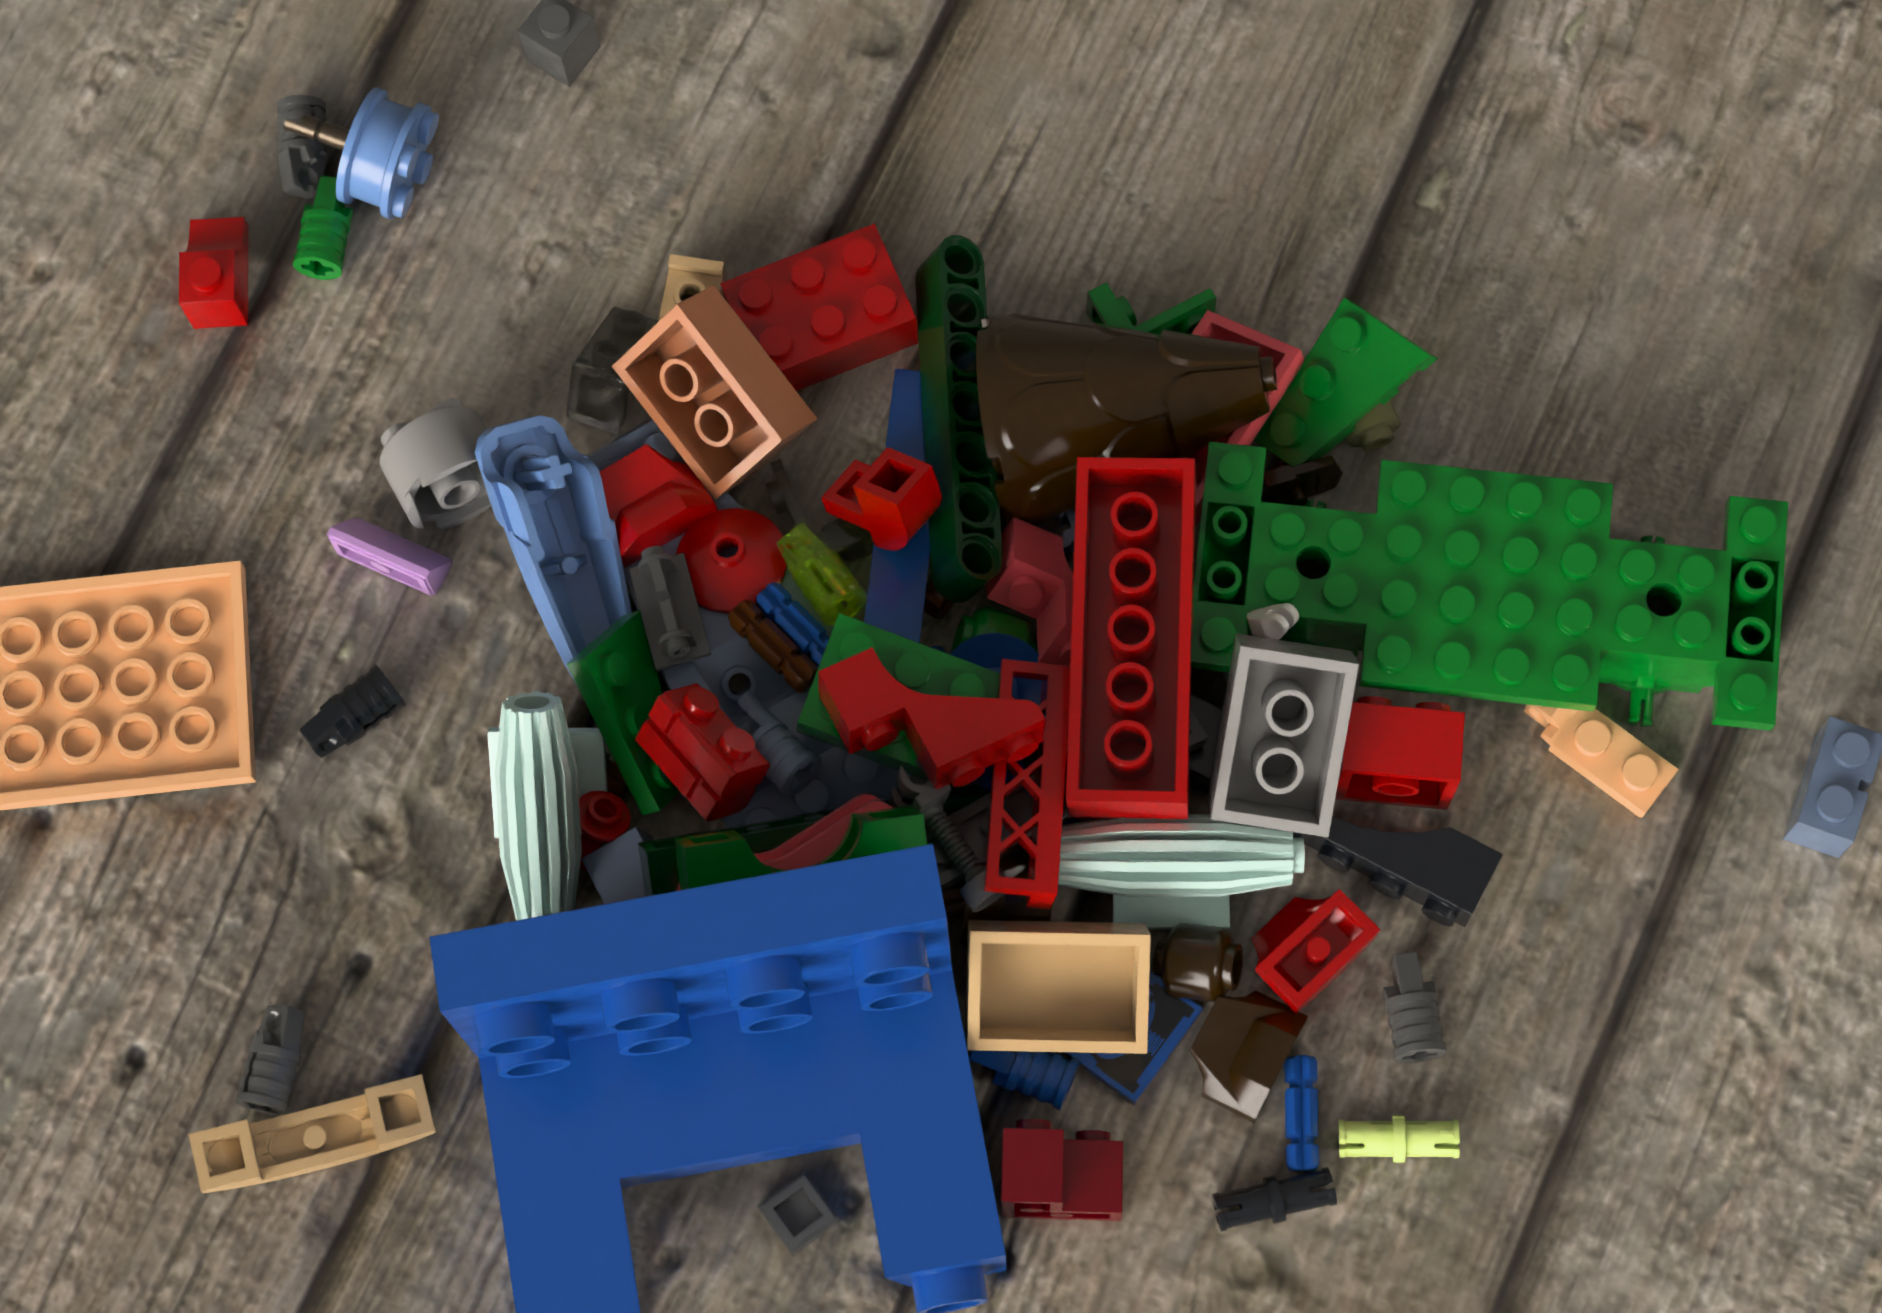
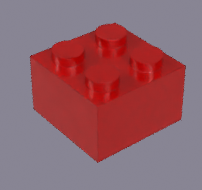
M1377 696L1360 697L1357 699V702H1352L1335 800L1448 810L1461 781L1465 712L1451 711L1449 705L1440 702H1420L1415 705V708L1392 706L1391 700Z

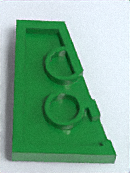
M1344 297L1305 358L1296 377L1254 440L1292 467L1322 458L1355 430V424L1379 403L1386 404L1400 392L1398 387L1418 370L1424 371L1438 358L1355 302Z
M639 610L621 616L566 665L643 816L663 809L680 791L635 740L643 723L650 718L648 714L658 696L663 694L641 611Z

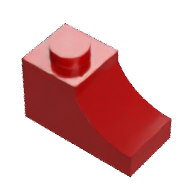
M244 217L190 220L186 252H179V305L194 329L248 326L249 225Z

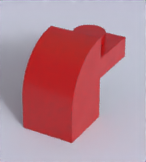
M887 447L871 466L855 459L823 494L821 500L826 513L870 531L876 547L897 551L907 545L940 507L942 495L932 465Z

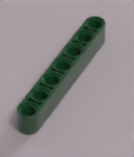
M951 235L945 238L917 269L915 286L925 463L932 465L942 495L940 507L928 519L931 576L933 585L940 595L949 601L963 603L972 599L999 574L1002 569L1003 553L1000 506L994 487L995 481H998V475L993 467L992 458L987 456L977 385L978 330L988 329V327L982 328L981 324L982 317L987 316L984 260L981 251L970 239L961 235Z

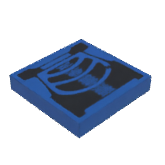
M1150 971L1147 1054L1061 1053L1070 1060L1073 1058L1080 1061L1079 1066L1135 1105L1201 1015L1203 1008L1191 999L1170 996L1164 987L1163 979Z

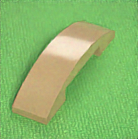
M422 1074L366 1088L363 1095L254 1123H249L245 1119L188 1134L200 1191L202 1193L223 1191L294 1177L372 1156L436 1133Z

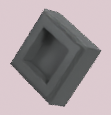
M806 1171L757 1206L792 1256L799 1253L841 1222L836 1212Z

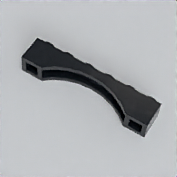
M1191 694V711L1208 738L1205 745L1190 752L1189 792H1193L1197 788L1208 794L1223 710ZM1332 816L1329 837L1293 832V838L1303 837L1305 845L1319 851L1317 857L1329 867L1341 872H1348L1351 868L1371 878L1369 884L1376 891L1393 899H1400L1403 895L1423 905L1421 911L1428 918L1449 927L1453 926L1454 922L1463 927L1467 925L1503 856L1502 853L1451 827L1425 832H1386L1356 826Z

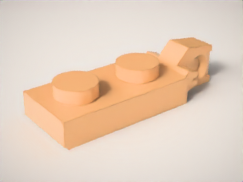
M1526 704L1524 712L1545 727L1540 737L1550 745L1548 750L1638 817L1643 818L1679 770L1596 708L1592 712Z

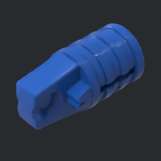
M971 1050L969 1060L996 1071L992 1081L993 1084L1012 1092L1017 1090L1025 1096L1037 1098V1101L1052 1104V1108L1061 1111L1080 1063V1061L1073 1058L1068 1060L1060 1054L1050 1052Z

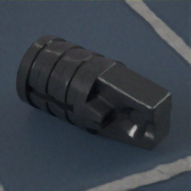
M376 664L369 669V672L356 678V681L351 685L345 686L343 691L331 696L319 708L321 711L300 728L302 736L320 758H323L344 744L350 745L361 739L370 729L376 728L385 718L388 719L396 710L406 706L402 697Z

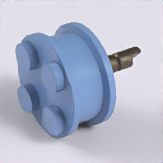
M375 87L363 100L350 130L327 121L322 122L321 119L304 114L300 123L285 119L284 130L312 140L318 139L320 143L343 150L336 179V198L339 202L351 204L355 199L380 207V214L384 218L393 220L396 217H400L403 219L412 202L414 194L412 186L414 182L423 185L430 173L433 154L427 153L426 150L435 135L439 114L432 112L431 107L424 103H418L414 108H410L389 100L386 90Z

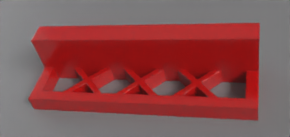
M1002 659L999 673L998 698L1015 699L1011 695L1013 677L1043 680L1041 699L1038 706L1046 721L1043 742L1039 743L1035 762L1025 770L1017 762L1009 763L1006 759L993 764L984 891L1027 896L1026 907L1050 910L1058 894L1068 743L1070 666ZM1007 767L1015 778L1005 785ZM1034 773L1035 782L1030 778ZM1022 784L1034 798L1033 815L1030 820L1019 827L1003 809L1004 797ZM1003 824L1011 835L1001 842ZM1030 830L1031 839L1026 835V833H1028ZM1015 842H1018L1030 855L1028 879L998 876L1000 854Z

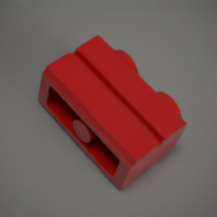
M698 683L669 690L658 696L648 714L650 718L643 723L635 738L637 743L691 802L692 806L705 821L710 822L746 808L757 790L755 786L761 783L771 766L755 748L753 737L745 730L737 728L719 707L718 698L711 691L702 688Z

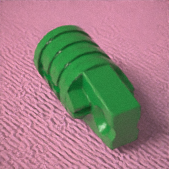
M320 176L314 204H305L302 214L300 239L297 243V253L294 255L293 267L301 274L315 279L331 280L342 275V262L345 256L344 249L347 246V235L350 233L353 210L352 208H345V203L339 202L336 198L337 177Z

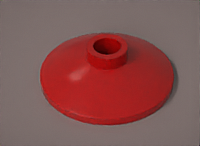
M741 508L718 510L699 520L686 531L676 551V555L680 553L685 555L698 605L717 613H730L743 600H751L758 606L756 597L759 592L772 582L781 584L788 566L786 543L776 525L755 511ZM725 548H738L737 553L732 557L724 558L719 556V553Z

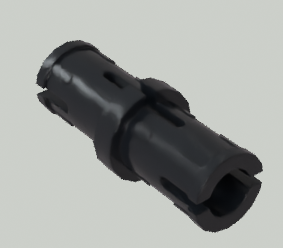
M1328 1167L1282 1180H1277L1276 1176L1272 1175L1264 1177L1262 1179L1263 1184L1223 1193H1212L1214 1211L1233 1206H1239L1240 1210L1216 1216L1221 1232L1227 1231L1228 1228L1270 1218L1275 1224L1286 1221L1287 1214L1328 1205H1337L1335 1188L1314 1193L1309 1191L1311 1188L1328 1185L1333 1182Z

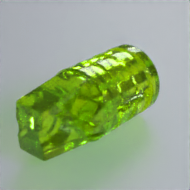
M804 523L794 527L776 543L795 584L802 590L806 599L810 601L813 609L819 613V617L824 624L834 626L839 613L853 617L863 607L867 599L864 589L858 585V581L850 573L845 563L841 561L837 552L830 549ZM842 600L847 602L848 606L846 608L841 604Z

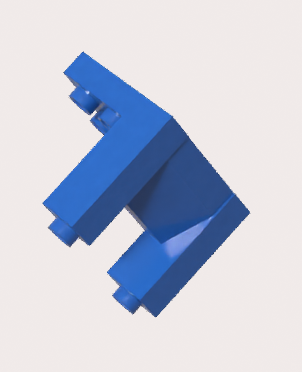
M933 844L429 937L440 1012L479 1058L516 1313H641L621 1188L860 1143L885 1278L913 1288L917 1313H947L975 1307L989 1301L984 1275L1007 1271L1006 1253L952 972L947 916Z

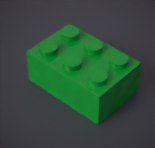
M839 613L798 719L796 732L848 751L819 697L818 671L872 647L882 665L898 682L911 690L923 694L997 698L999 673ZM904 730L899 732L893 742L881 749L868 751L866 748H863L853 753L898 771L902 765L907 774L928 781L927 776L915 764L917 755ZM952 783L949 784L951 790L960 793L963 786L954 787Z

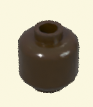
M1179 923L1171 930L1166 941L1159 940L1157 942L1153 957V970L1156 975L1162 976L1164 987L1170 996L1215 1002L1219 995L1226 996L1229 990H1236L1239 986L1243 969V948L1241 944L1234 943L1233 937L1227 929Z

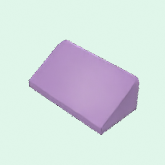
M351 518L333 525L327 532L328 539L338 555L430 596L437 595L452 566L450 558L360 518Z

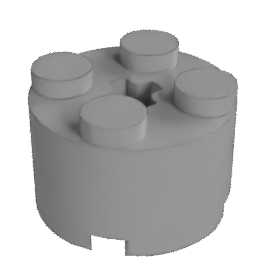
M450 398L440 402L434 407L432 412L424 414L410 423L395 424L389 427L381 436V443L384 449L380 455V468L409 521L416 528L424 529L422 522H435L438 529L451 528L475 518L491 506L475 456L477 438L487 427L480 415L475 410L465 407L458 398Z

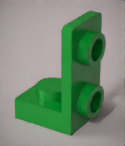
M1106 282L1087 292L1086 314L1091 322L1153 334H1160L1164 329L1192 334L1207 310L1215 313L1217 297L1212 289L1209 288L1137 325L1135 313L1124 296L1116 298Z

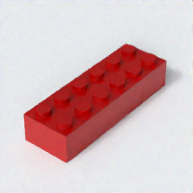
M1077 457L1066 803L1070 817L1188 819L1196 510L1195 458Z

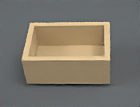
M968 920L965 1013L967 1050L1147 1054L1151 934L1145 923Z

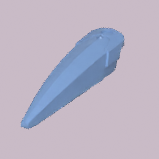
M542 415L530 416L485 429L477 438L475 456L494 516L499 524L504 527L530 595L566 669L572 677L566 664L621 616L632 613L615 521L609 518L603 483L597 466L587 458V455L579 453L572 446L564 428L554 418Z

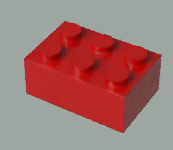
M875 223L720 283L724 299L796 391L918 344L916 316Z

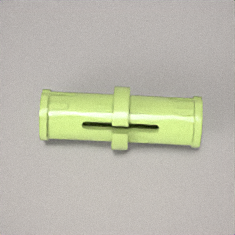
M1392 1115V1121H1345V1119H1339V1158L1393 1157V1163H1405L1406 1157L1459 1158L1460 1155L1458 1119H1452V1121H1405L1404 1115Z

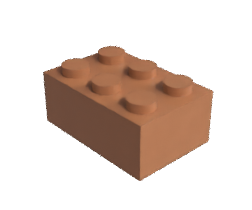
M714 285L678 303L612 365L615 372L715 500L751 478L818 419Z

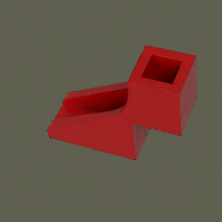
M873 647L818 671L819 697L849 754L866 748L868 751L881 749L893 742L899 732L904 730L935 790L951 783L954 787L967 785L979 778L984 773L986 767L1003 759H1006L1009 763L1022 760L1032 754L1038 748L1039 743L1043 742L1046 718L1039 706L1033 701L928 695L916 692L898 682L885 669Z

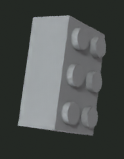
M1236 633L1207 799L1211 820L1329 837L1359 663L1352 651Z

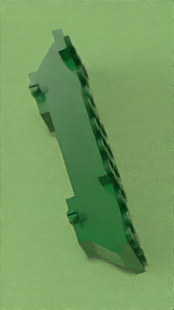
M1209 442L1194 576L1192 668L1229 672L1236 633L1253 636L1246 615L1259 608L1289 603L1298 610L1299 620L1279 640L1352 651L1355 657H1357L1358 651H1363L1359 684L1361 687L1594 712L1597 707L1599 683L1613 684L1625 691L1631 692L1628 724L1637 726L1641 713L1640 727H1648L1653 725L1654 694L1666 691L1699 694L1703 687L1714 686L1713 725L1771 731L1775 726L1788 502L1729 496L1725 504L1723 550L1665 544V539L1660 536H1656L1653 543V536L1651 535L1641 537L1640 541L1609 538L1613 483L1381 460L1375 514L1326 509L1327 504L1322 501H1317L1316 507H1313L1314 500H1308L1305 506L1261 502L1266 447ZM1313 560L1323 565L1327 574L1319 579H1309L1300 574L1297 565L1303 561ZM1661 597L1671 604L1674 614L1671 616L1656 615L1649 609L1646 599Z

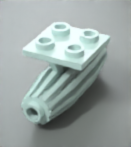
M540 691L518 693V695L507 697L506 701L502 702L499 727H489L488 729L494 838H499L500 858L516 921L575 910L582 856L579 799L582 795L591 791L608 792L605 740L599 729L568 728L561 698L554 696L553 693H540Z
M1188 814V819L1102 818L1062 825L1058 885L1113 894V923H1145L1148 930H1172L1179 923L1215 926L1229 930V895L1292 885L1293 873H1304V838H1293V832L1211 820L1210 814Z

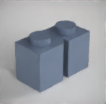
M1829 716L1814 736L1783 840L1836 858L1841 857L1856 838L1869 793L1864 791L1873 781L1882 751V733Z

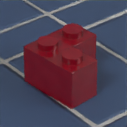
M1044 1119L1016 1120V1128H1003L1002 1218L1121 1221L1123 1202V1141H1112L1110 1132L1100 1130L1075 1132V1140L1064 1139V1129H1052V1122Z

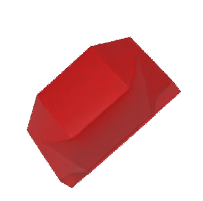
M648 444L599 471L609 518L615 521L623 569L642 558L641 552L644 549L652 546L662 547L684 534L699 520L718 511L715 502L687 463L674 462Z
M1340 889L1325 899L1294 897L1251 938L1258 956L1255 971L1296 1014L1346 970L1374 941L1381 929Z

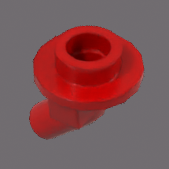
M591 791L582 795L579 799L582 832L580 869L585 871L587 869L582 861L583 857L599 849L603 842L614 841L629 828L631 820L629 808L622 799L606 791Z

